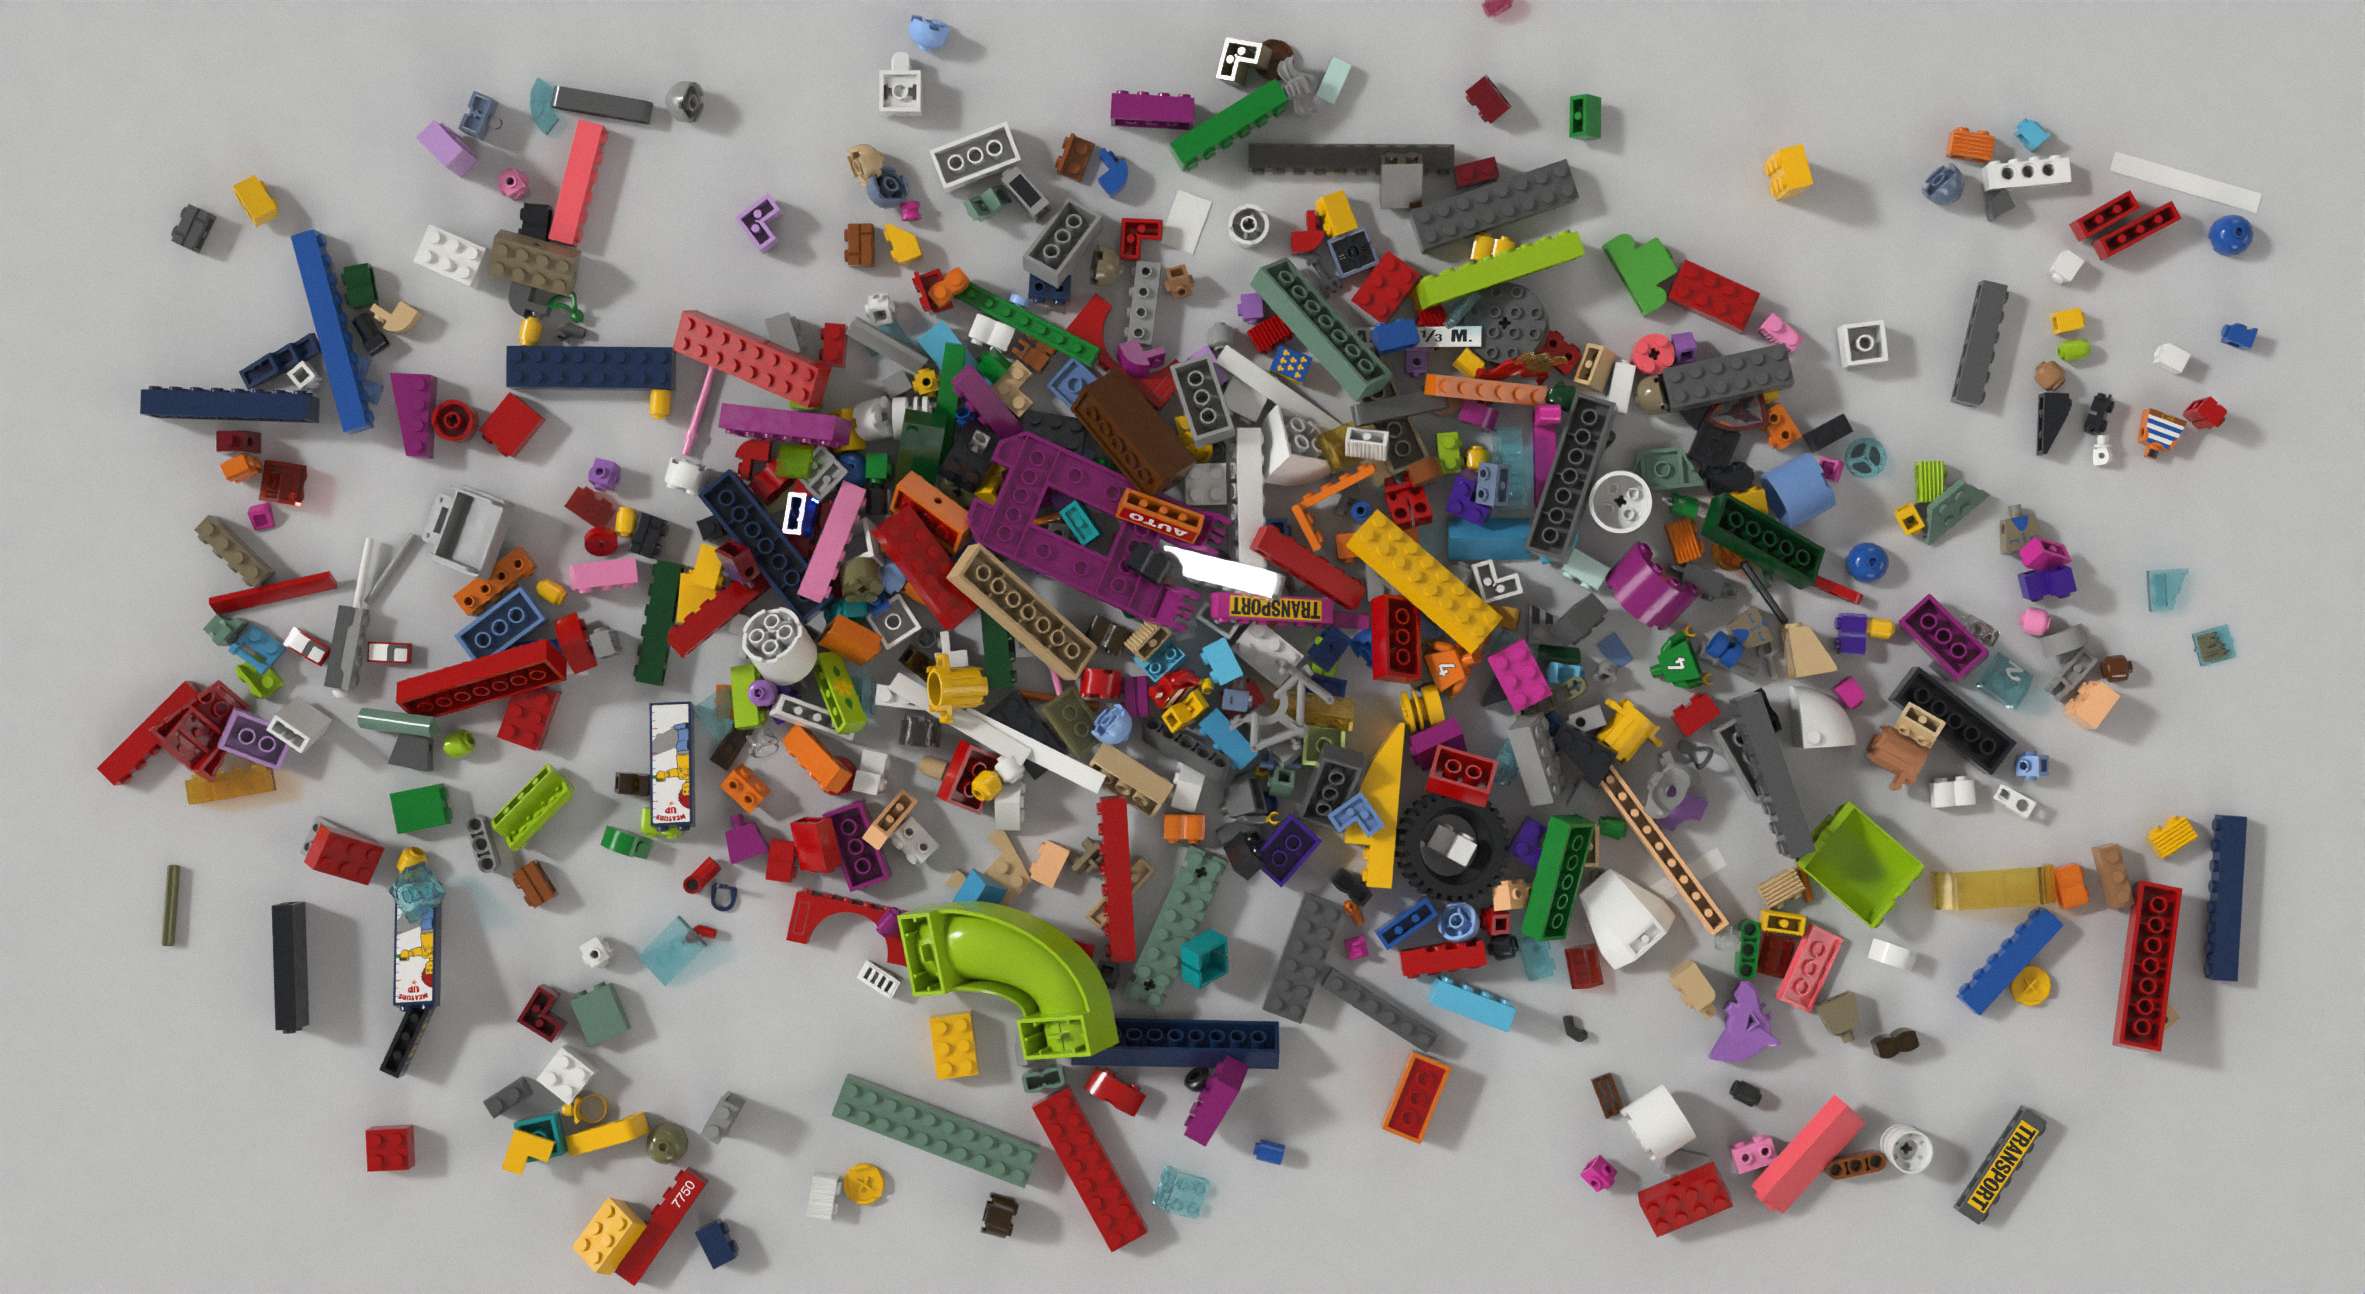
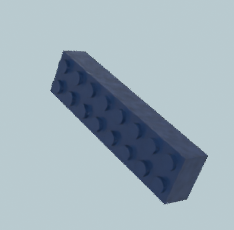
M507 346L506 387L520 390L650 391L651 389L676 391V351L672 350V347Z
M149 386V389H141L140 414L153 418L319 423L320 398L314 397L313 393H307V391L294 390L292 394V392H286V390H273L272 393L263 389H252L251 393V391L232 388L231 391L224 390L223 388H211L210 391L200 387L182 389V387L174 386L169 387V389L160 386Z
M728 469L698 494L699 498L734 541L750 549L761 574L792 612L795 613L801 623H809L838 598L832 589L828 598L824 597L821 603L797 594L810 562L735 470Z

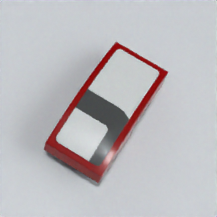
M293 627L284 643L285 646L321 667L331 650L329 646L320 640L311 637L296 627Z
M368 641L367 662L411 664L412 643Z

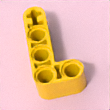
M642 1111L621 1120L573 1132L564 1136L569 1155L575 1156L636 1139L650 1132L645 1112Z

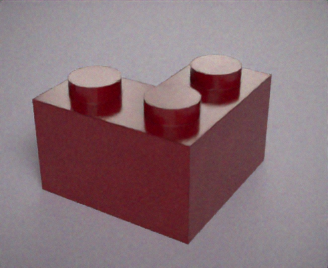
M544 983L539 985L517 1019V1022L551 1043L556 1041L568 1023L551 1012L561 993Z

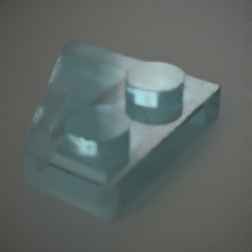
M2189 568L2146 571L2149 612L2173 610L2176 596L2182 589L2181 584L2185 575L2188 574Z

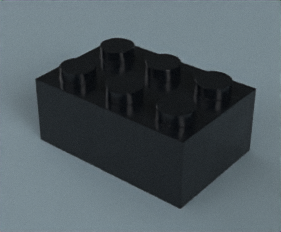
M1027 410L1022 432H1031L1083 456L1088 430L1078 418Z

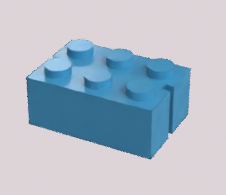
M1217 707L1198 723L1200 725L1198 731L1206 739L1210 736L1214 741L1212 746L1220 753L1224 752L1230 758V766L1234 770L1237 767L1241 770L1259 754L1258 752H1251L1250 743L1236 728L1230 731L1228 727L1231 725L1230 721Z

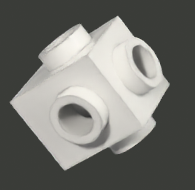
M875 293L868 296V304L865 305L867 317H870L872 325L878 326L893 323V312H896L894 300H890L888 293Z
M602 935L596 936L579 947L583 953V961L587 966L590 965L591 968L598 966L600 969L610 963L609 958L613 956L611 944L607 940L605 941Z

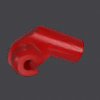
M697 925L687 932L686 941L693 944L704 936L714 939L717 929Z

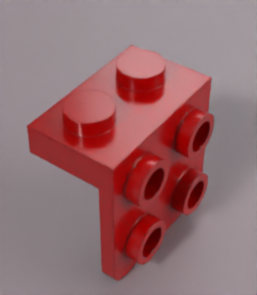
M940 268L922 275L918 271L914 272L915 278H912L917 292L922 294L919 301L924 312H929L933 316L954 308L951 301L947 306L939 309L928 296L931 287L944 280Z

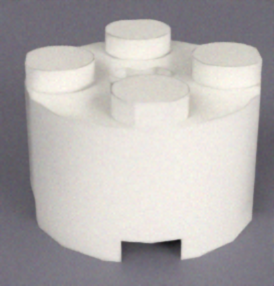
M1244 204L1233 210L1228 223V232L1231 240L1242 248H1255L1264 242L1269 230V220L1264 210L1255 204ZM1250 222L1252 223L1251 227L1254 228L1246 230L1243 224L1247 225V223Z
M886 396L870 399L855 406L852 418H856L858 428H855V431L860 438L868 442L894 436L892 402Z
M670 457L664 481L667 482L666 487L675 490L682 487L687 489L686 493L698 496L706 487L711 468L705 467V469H701L702 464L685 459L676 462V457Z

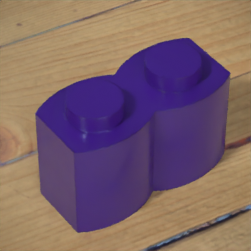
M1839 613L1834 621V628L1838 630V636L1834 638V650H1837L1838 655H1865L1867 614Z

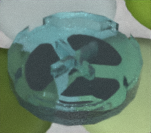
M1861 438L1848 446L1844 460L1851 474L1858 478L1867 479L1882 472L1886 465L1887 455L1882 444L1877 440Z
M1433 518V523L1417 527L1419 544L1431 556H1436L1443 551L1447 544L1448 535L1446 527L1441 521Z

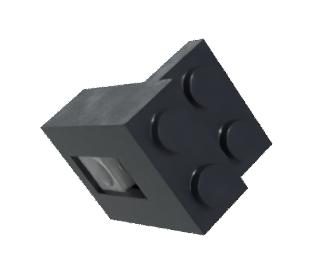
M968 418L937 474L974 494L992 464L990 460L997 443L1004 438Z

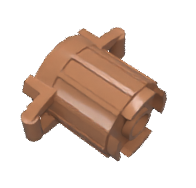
M1882 724L1880 728L1883 731L1878 735L1874 734L1866 748L1870 753L1866 754L1865 757L1895 775L1889 785V789L1896 791L1902 788V784L1908 786L1916 782L1917 778L1915 777L1925 764L1929 751L1933 749V746L1931 749L1921 746L1914 739L1899 733L1894 727Z

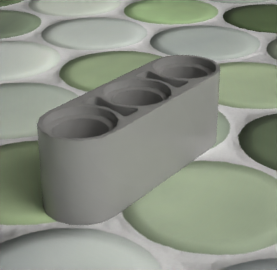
M481 814L468 817L465 822V828L479 870L483 873H491L498 870L501 860L488 819ZM475 819L481 822V827L478 830L473 826ZM481 838L485 839L487 842V847L485 849H482L479 846V841ZM487 858H490L493 861V867L491 869L487 868L485 865V861Z

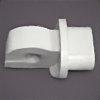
M2109 434L2097 435V444L2093 448L2094 466L2108 464L2112 460V452L2110 450L2112 443H2109Z

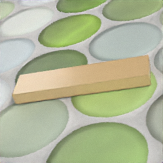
M1142 856L1130 867L1132 895L1156 871ZM1105 896L1085 916L1099 930L1104 927V924H1107V916H1103L1102 905L1106 904Z

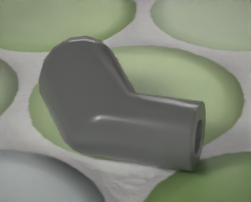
M567 323L556 330L555 338L561 342L573 335L584 338L587 329Z

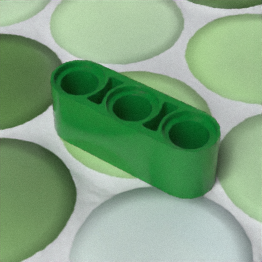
M1743 919L1738 924L1734 965L1736 975L1745 980H1751L1756 976L1760 940V926L1757 922L1750 919ZM1751 923L1753 931L1750 934H1746L1745 926ZM1750 944L1752 950L1749 954L1745 955L1743 947ZM1744 965H1749V973L1746 975H1742V967Z

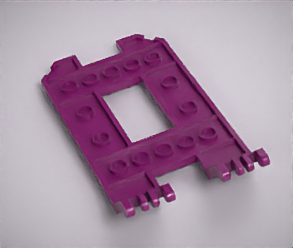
M1028 431L1000 440L990 461L1009 469L997 499L994 505L975 497L966 515L976 544L980 543L991 552L1146 622L1186 634L1187 625L1174 620L1176 616H1180L1190 621L1193 616L1179 610V608L1192 613L1195 612L1196 608L1190 604L1183 603V598L1187 597L1192 601L1199 602L1201 595L1190 589L1166 583L1157 587L1126 568L1123 564L1136 543L1146 542L1153 547V551H1156L1160 539L1179 548L1217 558L1219 551L1205 545L1208 540L1221 546L1223 540L1210 533L1223 538L1226 537L1227 533L1222 529L1213 527L1214 523L1218 522L1223 526L1229 527L1232 520L1221 514L1193 508L1172 497L1161 494L1156 498L1205 515L1201 532L1194 544L1115 517L1120 499L1126 488L1138 491L1126 476ZM1047 488H1051L1122 521L1107 557L1033 524Z

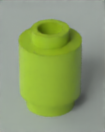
M2082 338L2061 342L2057 348L2058 357L2064 362L2083 359L2090 355L2091 352L2088 340H2083Z

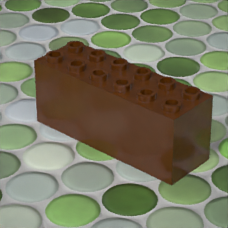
M1120 368L1086 385L1070 408L1138 492L1156 498L1181 483L1197 462L1193 454Z

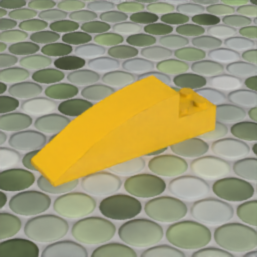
M1403 722L1396 723L1371 758L1354 794L1355 796L1360 791L1385 826L1369 838L1357 821L1345 828L1343 841L1345 843L1367 845V847H1363L1362 859L1366 861L1365 868H1361V880L1364 881L1367 887L1392 889L1405 723Z

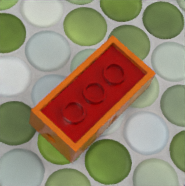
M910 471L896 485L890 510L895 512L901 506L910 504L941 547L954 557L970 542L972 532L966 519L968 511L958 505L956 501L947 497L938 488L932 486L922 476L917 475L913 471Z
M1411 1049L1380 1124L1381 1128L1421 1144L1451 1071V1066Z

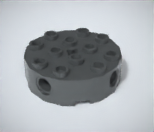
M1509 282L1492 285L1478 293L1468 306L1464 320V326H1482L1481 347H1472V349L1478 356L1493 366H1499L1511 358L1514 360L1520 358L1526 364L1545 346L1550 330L1548 313L1539 298L1526 287ZM1507 322H1509L1510 325H1508L1505 329L1503 326L1506 325Z

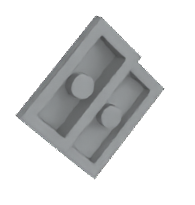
M824 445L818 446L808 456L810 457L807 475H795L820 502L849 473Z

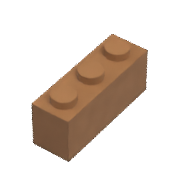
M2107 843L2092 847L2091 851L2106 907L2118 909L2135 904L2119 844Z

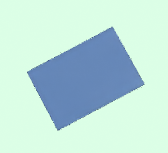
M1615 632L1596 644L1607 660L1617 664L1618 669L1633 659Z

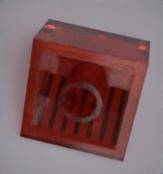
M265 460L259 500L301 506V502L304 499L303 489L307 479V466Z

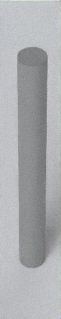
M409 534L364 599V602L369 605L373 603L417 539L415 535Z

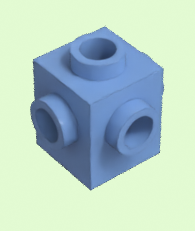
M2024 751V755H2016L2014 762L2016 776H2024V780H2037V776H2049V755H2037V751Z

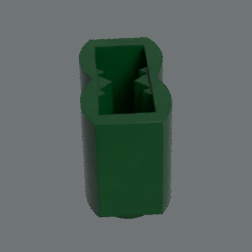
M364 263L343 267L344 273L341 274L343 284L347 286V293H345L346 304L350 305V308L354 310L372 307L374 303L379 305L372 265Z

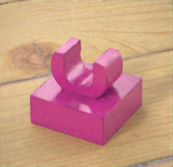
M1364 935L1344 940L1349 961L1369 956Z

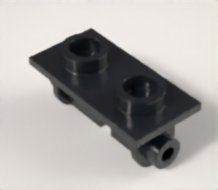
M2098 393L2097 396H2094L2090 410L2097 412V415L2088 414L2084 425V432L2092 434L2093 431H2096V435L2105 432L2108 421H2106L2107 414L2112 413L2115 402L2112 401V394H2109L2108 398H2105L2106 395L2103 393Z

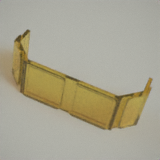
M2044 863L2040 867L1970 872L1930 871L1932 903L1935 910H1973L2044 905L2056 902L2053 864Z

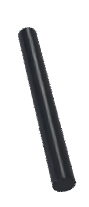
M1746 560L1742 561L1739 566L1782 625L1788 623V618Z

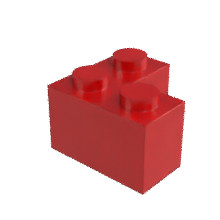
M577 612L554 620L559 646L574 675L598 666L593 646L590 645L589 634L585 631L588 630L585 619H580Z

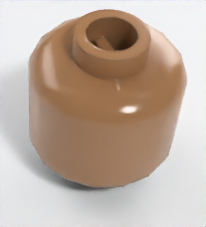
M2043 361L2035 368L2037 373L2034 379L2045 391H2056L2066 381V372L2055 361H2049L2048 363Z

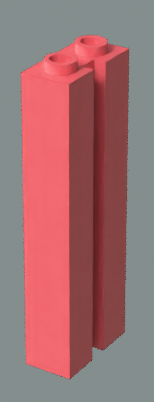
M1834 1094L1751 1185L1757 1191L1754 1195L1771 1211L1776 1209L1783 1214L1866 1123Z

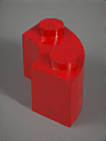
M1096 1067L1084 1088L1102 1101L1111 1103L1114 1108L1135 1117L1146 1098V1095L1140 1091L1141 1087L1134 1082L1128 1084L1115 1076L1116 1072L1107 1067L1105 1069Z

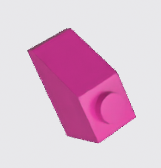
M2037 536L2019 550L2023 565L2037 571L2065 565L2072 561L2065 545Z

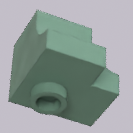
M216 614L203 630L210 635L212 641L217 646H231L239 639V633L249 623L244 618L236 617L230 620L224 614Z

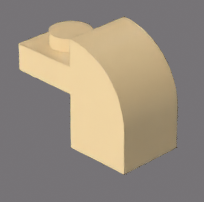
M401 300L392 313L375 303L370 311L375 313L374 318L385 324L383 329L395 334H403L412 330L423 315Z

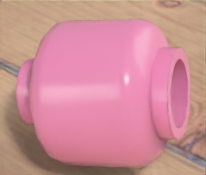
M2029 607L2026 613H2021L2019 625H2023L2022 630L2024 633L2042 636L2044 632H2048L2051 616H2048L2046 610Z

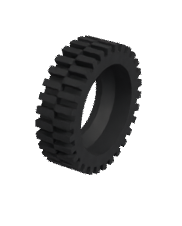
M1432 792L1430 795L1425 794L1421 796L1422 800H1415L1412 803L1414 807L1407 808L1404 812L1407 814L1406 818H1400L1401 829L1396 828L1399 840H1395V846H1399V851L1394 853L1395 857H1399L1401 860L1397 862L1398 868L1404 869V872L1401 873L1403 877L1410 879L1408 883L1412 887H1417L1416 891L1442 901L1465 902L1469 901L1468 899L1479 898L1478 894L1489 892L1487 887H1494L1497 884L1494 879L1502 878L1504 873L1500 872V869L1507 868L1508 865L1507 862H1504V857H1510L1511 852L1505 851L1506 846H1511V840L1505 839V835L1510 833L1508 828L1502 827V824L1506 822L1504 818L1497 816L1500 811L1497 808H1491L1493 804L1489 800L1486 807L1483 808ZM1447 814L1459 816L1472 826L1477 837L1478 846L1472 864L1462 873L1453 876H1443L1431 870L1423 860L1420 850L1421 836L1426 826L1433 819Z

